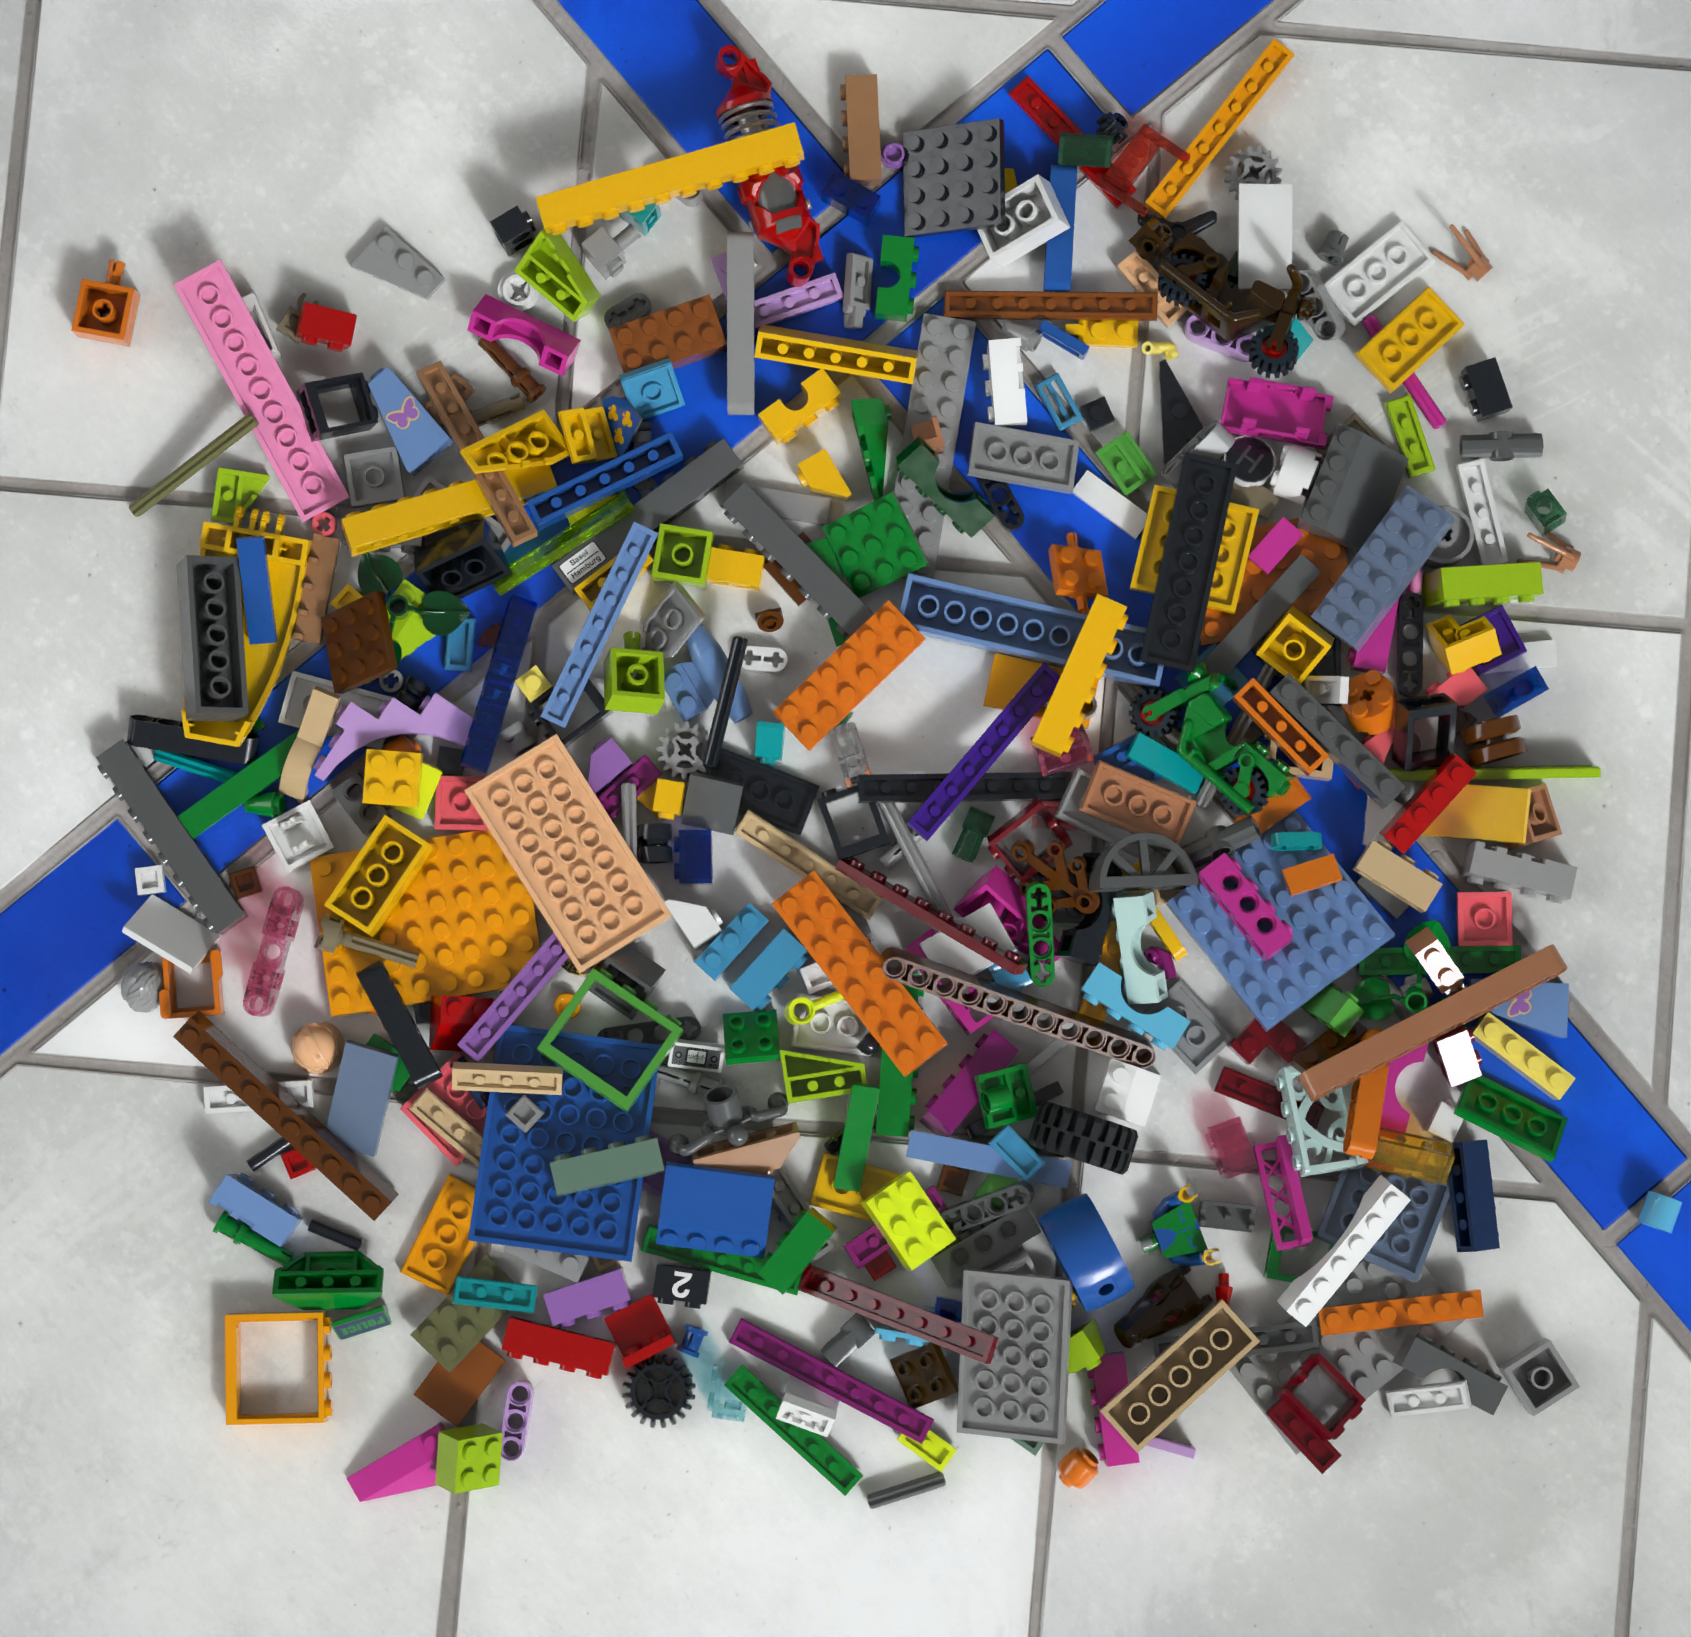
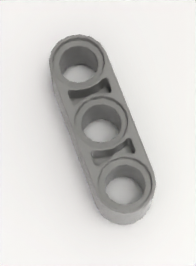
M1298 270L1301 277L1306 275L1309 280L1306 289L1302 286L1301 297H1313L1321 302L1320 311H1315L1313 316L1308 319L1315 335L1322 341L1341 338L1345 333V323L1320 276L1314 270ZM1328 322H1331L1334 326L1332 335H1329L1326 331Z
M1212 420L1165 465L1161 475L1176 489L1185 452L1219 460L1232 447L1235 437L1218 420Z

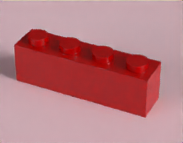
M1451 753L1379 834L1404 854L1477 772L1458 755Z
M511 1316L508 1320L501 1350L507 1351L506 1356L522 1359L523 1355L533 1357V1363L549 1366V1362L560 1364L559 1369L575 1373L577 1368L585 1370L588 1377L601 1379L602 1375L607 1376L609 1374L616 1342Z

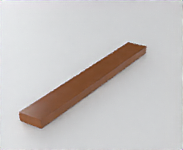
M945 290L944 317L956 319L1157 321L1158 293Z

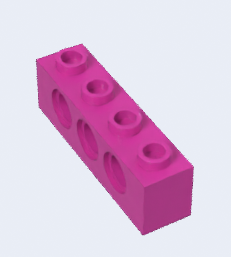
M1223 853L1199 871L1198 880L1263 961L1266 962L1291 943L1293 931L1285 920L1280 921L1274 914L1276 910L1268 899L1263 900L1257 893L1258 887L1251 878L1246 879L1240 872L1241 866L1234 857L1229 858L1226 853ZM1233 880L1237 888L1228 890L1224 887L1223 881ZM1250 901L1254 909L1252 911H1245L1241 908L1240 902ZM1267 922L1271 926V931H1260L1257 923Z

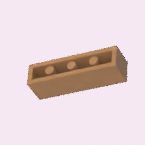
M877 74L845 76V84H840L841 101L846 100V110H841L842 127L847 126L848 136H843V153L848 152L849 162H844V179L850 178V187L882 185Z

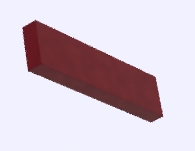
M1223 1066L1214 1092L1287 1120L1281 1112L1283 1098L1281 1091H1278L1276 1086ZM1296 1101L1298 1108L1301 1102ZM1313 1102L1305 1120L1316 1130L1325 1107Z

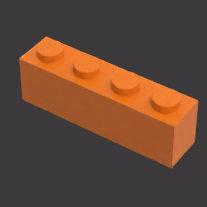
M1254 678L1232 698L1247 716L1306 776H1309L1329 757L1320 745Z

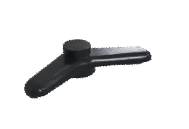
M1208 211L1184 222H1170L1159 217L1156 218L1171 229L1172 235L1177 240L1183 238L1190 231L1197 235L1217 222V213L1215 211ZM1145 212L1139 213L1137 217L1138 224L1143 226L1153 215Z

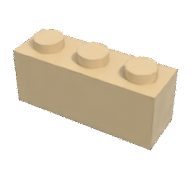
M1373 840L1369 842L1352 870L1420 913L1426 912L1443 885L1437 881L1439 877L1428 869L1421 871L1414 866L1416 862L1403 854L1400 857L1391 852L1393 848L1384 841L1378 840V842H1375Z

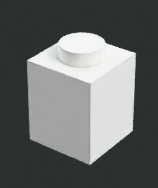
M1449 1099L1445 1103L1442 1101L1437 1102L1424 1131L1448 1143H1453L1464 1120L1453 1114L1457 1103Z

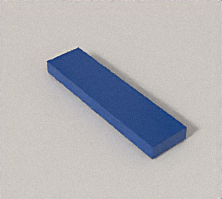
M265 535L238 537L236 542L249 645L276 643L278 639Z

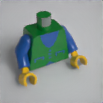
M1188 1183L1179 1191L1163 1198L1153 1211V1220L1149 1222L1153 1233L1139 1238L1144 1253L1159 1248L1163 1258H1168L1171 1263L1192 1267L1205 1264L1213 1266L1219 1264L1221 1260L1215 1261L1211 1256L1212 1252L1219 1251V1249L1212 1248L1208 1250L1190 1204L1198 1194L1194 1196L1187 1194L1186 1189L1192 1186V1184Z

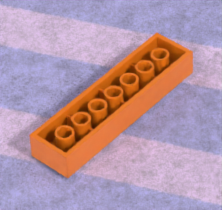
M816 871L811 872L771 903L904 1077H907L949 1044L902 983L887 978L883 974L880 954Z

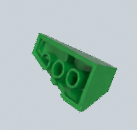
M882 398L851 400V413L873 501L883 497L888 421L892 420L889 404L884 405Z

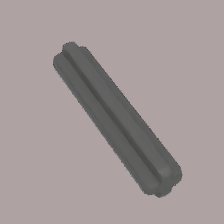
M939 1471L868 1494L867 1501L869 1507L875 1509L946 1485L945 1477Z

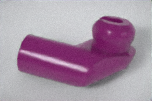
M1150 946L1145 950V958L1165 971L1166 980L1177 977L1170 952L1157 946Z

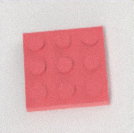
M459 1051L440 1068L443 1074L442 1078L418 1090L400 1108L456 1167L466 1157L409 1108L422 1092L428 1088L482 1135L484 1134L488 1107L485 1097L481 1096L487 1107L481 1110L469 1091L452 1090V1068L449 1066L454 1061L458 1062L457 1059L463 1056Z

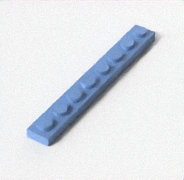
M633 522L540 717L563 728L566 727L658 535L657 532Z

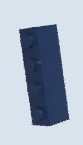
M1487 1139L1444 1144L1457 1252H1477L1500 1248Z

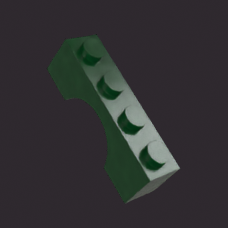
M920 436L896 457L898 473L905 480L911 479L916 484V490L924 498L929 496L935 502L933 505L936 510L943 516L947 514L953 520V526L961 534L966 532L972 538L995 517L993 507L975 490L966 493H952L938 484L935 479L936 470L940 463L938 453Z

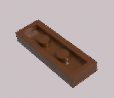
M1358 1021L1345 1037L1332 1029H1328L1291 1058V1066L1300 1073H1303L1311 1067L1358 1044L1368 1029Z

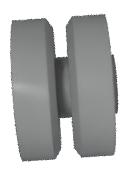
M1439 506L1451 514L1455 522L1445 534V539L1440 541L1423 564L1433 569L1451 567L1457 564L1470 551L1474 541V527L1469 517L1460 509L1452 506Z

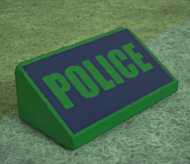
M384 1304L334 1320L331 1325L338 1338L344 1340L388 1326L392 1321L387 1305Z

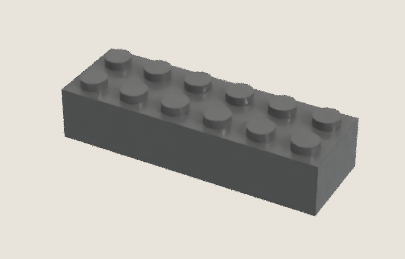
M186 555L177 564L186 720L239 722L249 713L239 558Z

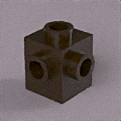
M1153 216L1128 241L1136 248L1137 254L1151 264L1157 257L1162 261L1172 251L1170 245L1176 238L1172 235V231L1167 225L1161 223Z

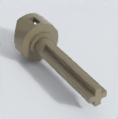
M324 913L320 923L323 934L318 936L314 948L334 954L336 947H339L341 944L342 946L406 966L416 967L419 953L351 931H344L345 919Z

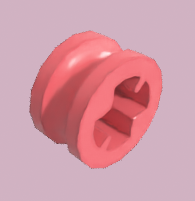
M321 512L313 518L312 529L316 534L331 537L337 531V521L331 514ZM321 519H324V521L327 519L331 520L329 522L331 528L328 531L325 529L323 531L318 530L321 527L319 524Z

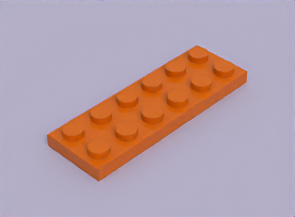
M888 600L772 713L808 751H811L927 639Z

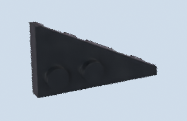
M1166 359L1159 362L1163 463L1166 465L1204 427Z

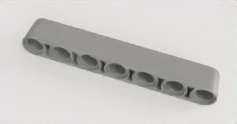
M727 232L728 415H755L754 232Z

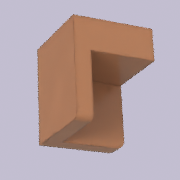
M937 415L932 416L930 421L911 426L913 440L920 436L935 452L944 451L945 445Z

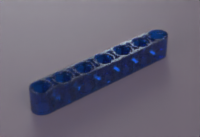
M511 594L461 756L460 766L484 774L488 771L534 619L537 602Z

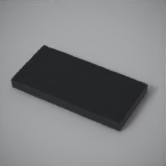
M721 748L717 767H712L709 773L711 776L744 783L739 813L745 815L750 809L774 826L798 836L802 834L820 788L817 784L761 764L724 748Z

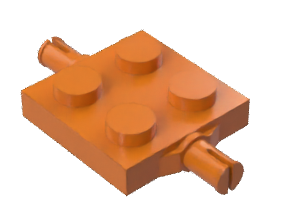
M1071 532L1066 535L1068 546L1052 544L1048 549L1055 595L1068 596L1077 601L1078 613L1084 615L1089 612L1087 600H1095L1097 594L1107 597L1108 591L1101 551L1079 547L1077 534Z

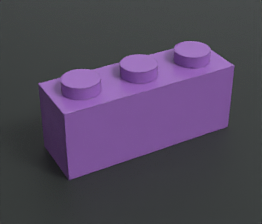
M623 1268L543 1294L552 1325L559 1324L561 1329L576 1324L575 1318L584 1315L586 1320L601 1316V1310L611 1307L612 1311L628 1307L627 1301L632 1299Z

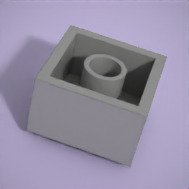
M1546 1338L1541 1339L1499 1366V1369L1525 1410L1532 1416L1542 1412L1580 1387L1551 1340Z

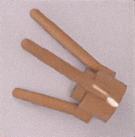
M1451 224L1449 228L1472 257L1465 264L1468 269L1466 270L1436 250H1432L1431 253L1463 274L1468 281L1472 277L1479 281L1493 267L1470 231L1465 229L1464 234L1471 246L1457 228Z
M1538 526L1537 530L1559 545V547L1532 533L1527 534L1528 538L1555 551L1553 561L1557 562V564L1540 562L1541 568L1556 570L1560 573H1564L1565 569L1570 571L1575 569L1581 552L1575 550L1574 546L1565 543L1541 526ZM1517 559L1516 562H1517V563H1530V562H1539V561L1525 560V559Z

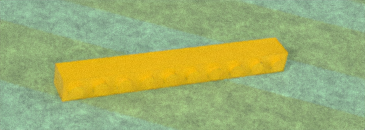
M795 122L535 198L546 233L559 235L567 232V228L578 225L579 228L590 226L597 219H615L619 216V213L630 211V213L644 210L646 205L653 203L663 205L669 203L673 197L680 195L682 198L691 197L697 194L698 190L705 188L707 190H715L722 187V183L732 180L733 183L743 182L749 178L748 176L756 173L767 175L774 172V168L795 167L805 158Z

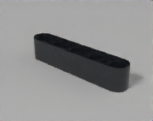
M131 715L129 717L127 744L233 763L251 764L257 760L259 735L249 732L242 745L235 747L185 738L182 721L147 715Z
M379 960L357 972L356 974L416 1087L420 1090L442 1078L443 1074L382 961Z

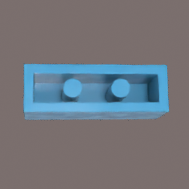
M748 903L694 963L716 981L770 921L751 903Z
M783 928L729 989L753 1011L757 1007L762 1010L772 999L769 994L776 987L780 990L790 978L787 974L794 967L798 970L807 961L808 958L805 954L808 951Z

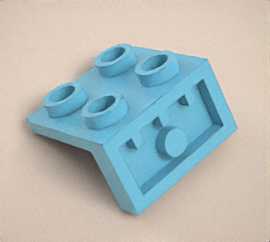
M923 1305L924 1309L935 1312L934 1307ZM875 1325V1333L879 1334V1339L895 1342L896 1337L906 1339V1344L920 1347L923 1346V1342L929 1343V1341L896 1328Z

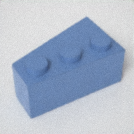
M242 1172L240 1175L227 1174L208 1202L214 1206L220 1205L230 1212V1216L236 1220L239 1218L249 1225L252 1230L280 1247L285 1246L302 1221V1218L298 1216L300 1211L288 1203H285L283 1206L275 1200L277 1195L266 1188L260 1190L253 1185L255 1181Z

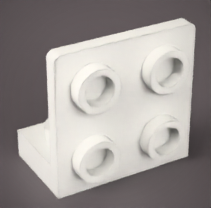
M790 1375L776 1419L828 1437L838 1412L836 1410L839 1400Z

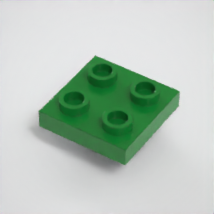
M776 1009L723 1014L726 1065L780 1060Z
M1020 1063L974 1075L985 1129L996 1128L1036 1116L1037 1107L1027 1063Z

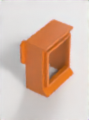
M221 949L210 950L201 961V963L211 962L215 1004L211 1006L178 1008L175 964L162 957L164 989L159 992L160 1015L163 1019L191 1017L198 1011L204 1016L225 1014Z

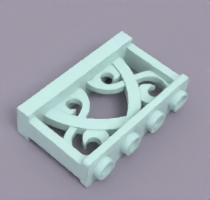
M1293 1066L1282 1067L1275 1077L1277 1090L1281 1091L1282 1094L1281 1112L1283 1117L1287 1118L1289 1128L1286 1129L1288 1143L1293 1146L1292 1164L1294 1170H1298L1299 1177L1349 1169H1362L1369 1163L1368 1159L1348 1155L1349 1160L1330 1163L1332 1151L1344 1154V1137L1341 1138L1336 1134L1335 1140H1333V1133L1336 1128H1340L1345 1136L1352 1084L1349 1083L1332 1092L1336 1096L1335 1103H1330L1325 1096L1319 1099L1325 1108L1339 1112L1340 1118L1331 1124L1325 1137L1305 1120L1307 1112L1314 1101L1311 1102L1301 1083L1299 1084L1302 1087V1092L1298 1093L1293 1089L1292 1081L1301 1073ZM1296 1101L1301 1102L1298 1108ZM1303 1134L1308 1138L1306 1141H1304ZM1322 1147L1326 1149V1156L1323 1162L1315 1164L1308 1159V1148L1315 1149L1316 1154L1314 1157L1320 1154Z

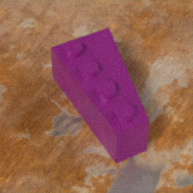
M993 1030L989 1036L984 1033L974 1045L978 1049L973 1056L967 1053L958 1064L961 1068L956 1076L951 1073L941 1085L945 1089L938 1097L934 1094L925 1105L928 1110L919 1122L935 1135L949 1137L979 1101L974 1075L1005 1068L1019 1050L997 1031Z

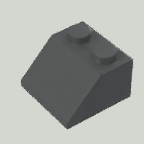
M629 944L608 956L600 968L610 973L614 977L612 981L620 987L626 984L636 991L635 997L642 1002L648 999L666 969ZM596 981L589 990L630 1020H633L639 1010Z

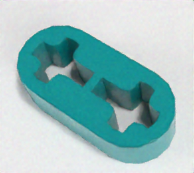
M1278 832L1270 835L1271 850L1315 851L1322 849V834L1319 832Z

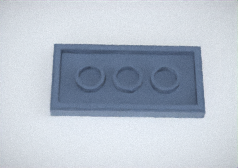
M347 1040L344 1046L326 1128L350 1150L374 1157L377 1154L399 1054Z

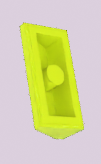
M423 762L419 808L393 806V808L423 820L441 778L442 770L435 765Z

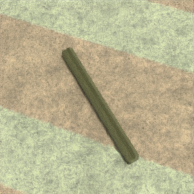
M252 413L245 415L131 503L129 509L135 517H139L257 427L259 425L257 418Z

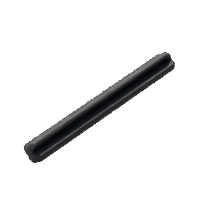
M734 636L703 758V764L708 767H717L748 643L745 637Z

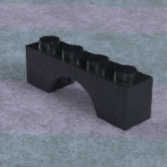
M1098 852L1083 853L1082 857L1087 861L1086 872L1088 882L1092 867L1100 855ZM1111 861L1107 877L1122 876V870ZM1098 892L1100 897L1099 907L1093 913L1086 914L1082 922L1076 927L1062 931L1056 956L1080 965L1097 966L1098 960L1102 955L1104 936L1109 928L1108 921L1116 892Z

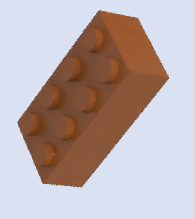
M710 294L609 329L624 373L666 358H670L673 369L727 351V342Z

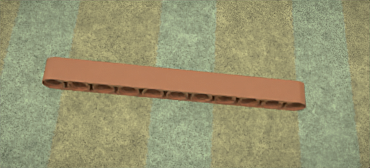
M1549 945L1301 1073L1298 1079L1311 1102L1316 1101L1565 972L1568 967L1555 945Z

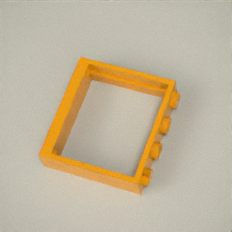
M327 1311L229 1313L225 1315L226 1425L325 1423L328 1421V1416H332L333 1403L332 1400H328V1389L332 1388V1372H328V1361L332 1360V1346L327 1345V1334H331L332 1320L331 1317H327ZM317 1320L318 1412L241 1414L240 1322Z

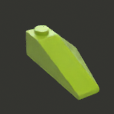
M404 579L393 595H402L407 599L409 605L424 610L423 598L426 594ZM409 612L405 619L395 621L392 639L402 648L401 659L410 655L419 646L436 636L424 627V615Z
M1094 1318L1070 1332L1069 1374L1079 1372L1085 1367L1089 1371L1102 1363L1100 1358L1106 1350Z

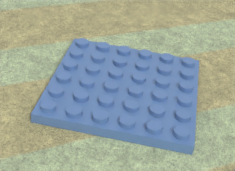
M1296 810L1263 832L1260 839L1242 846L1232 856L1240 864V872L1246 879L1251 878L1257 885V893L1263 900L1268 899L1276 910L1274 914L1280 921L1285 920L1293 931L1291 943L1269 960L1263 961L1200 881L1196 886L1186 887L1166 903L1171 912L1266 1032L1395 936L1392 929L1338 862L1337 864L1343 878L1342 881L1290 897L1281 872L1282 869L1331 854L1323 843L1322 849L1315 851L1271 850L1270 835L1273 833L1313 832ZM1233 880L1223 881L1226 889L1234 890L1237 888ZM1250 901L1240 902L1243 910L1252 911L1254 909ZM1267 922L1257 923L1260 931H1271V926Z

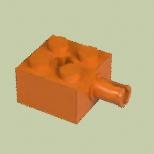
M110 259L108 261L105 282L82 279L71 331L79 338L130 347L141 295L134 288L121 286L126 263L118 260L115 263V260ZM108 309H109V310H110V313H109V314H106V316L103 317V316H102V313H107V311H108Z

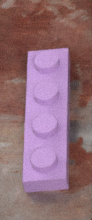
M835 272L809 281L801 287H792L755 300V331L760 328L761 324L773 325L843 300V293Z

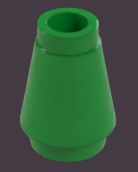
M277 791L255 795L244 803V811L246 813L272 818L284 814L286 809L285 796L278 794Z

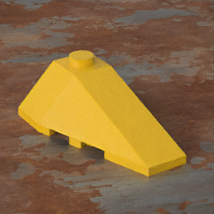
M544 409L460 451V454L475 474L552 465L570 456L564 436Z

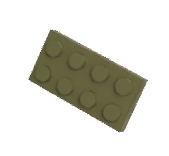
M487 1255L466 1276L515 1283ZM453 1289L410 1335L451 1373L509 1310L453 1304Z

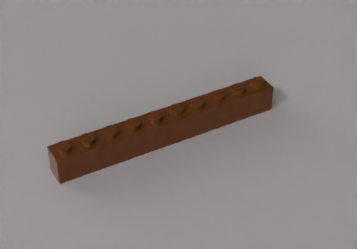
M200 1011L191 1016L173 1036L373 1221L399 1195Z

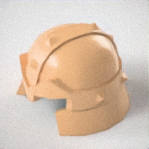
M326 1021L321 1024L311 1023L300 1028L293 1035L291 1053L294 1062L301 1070L309 1074L322 1075L331 1072L340 1064L345 1043L342 1034L334 1025Z

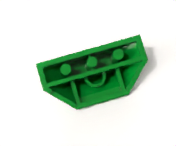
M360 1251L305 1252L289 1261L285 1266L274 1270L272 1295L302 1310L359 1309L382 1295L384 1268L377 1265Z

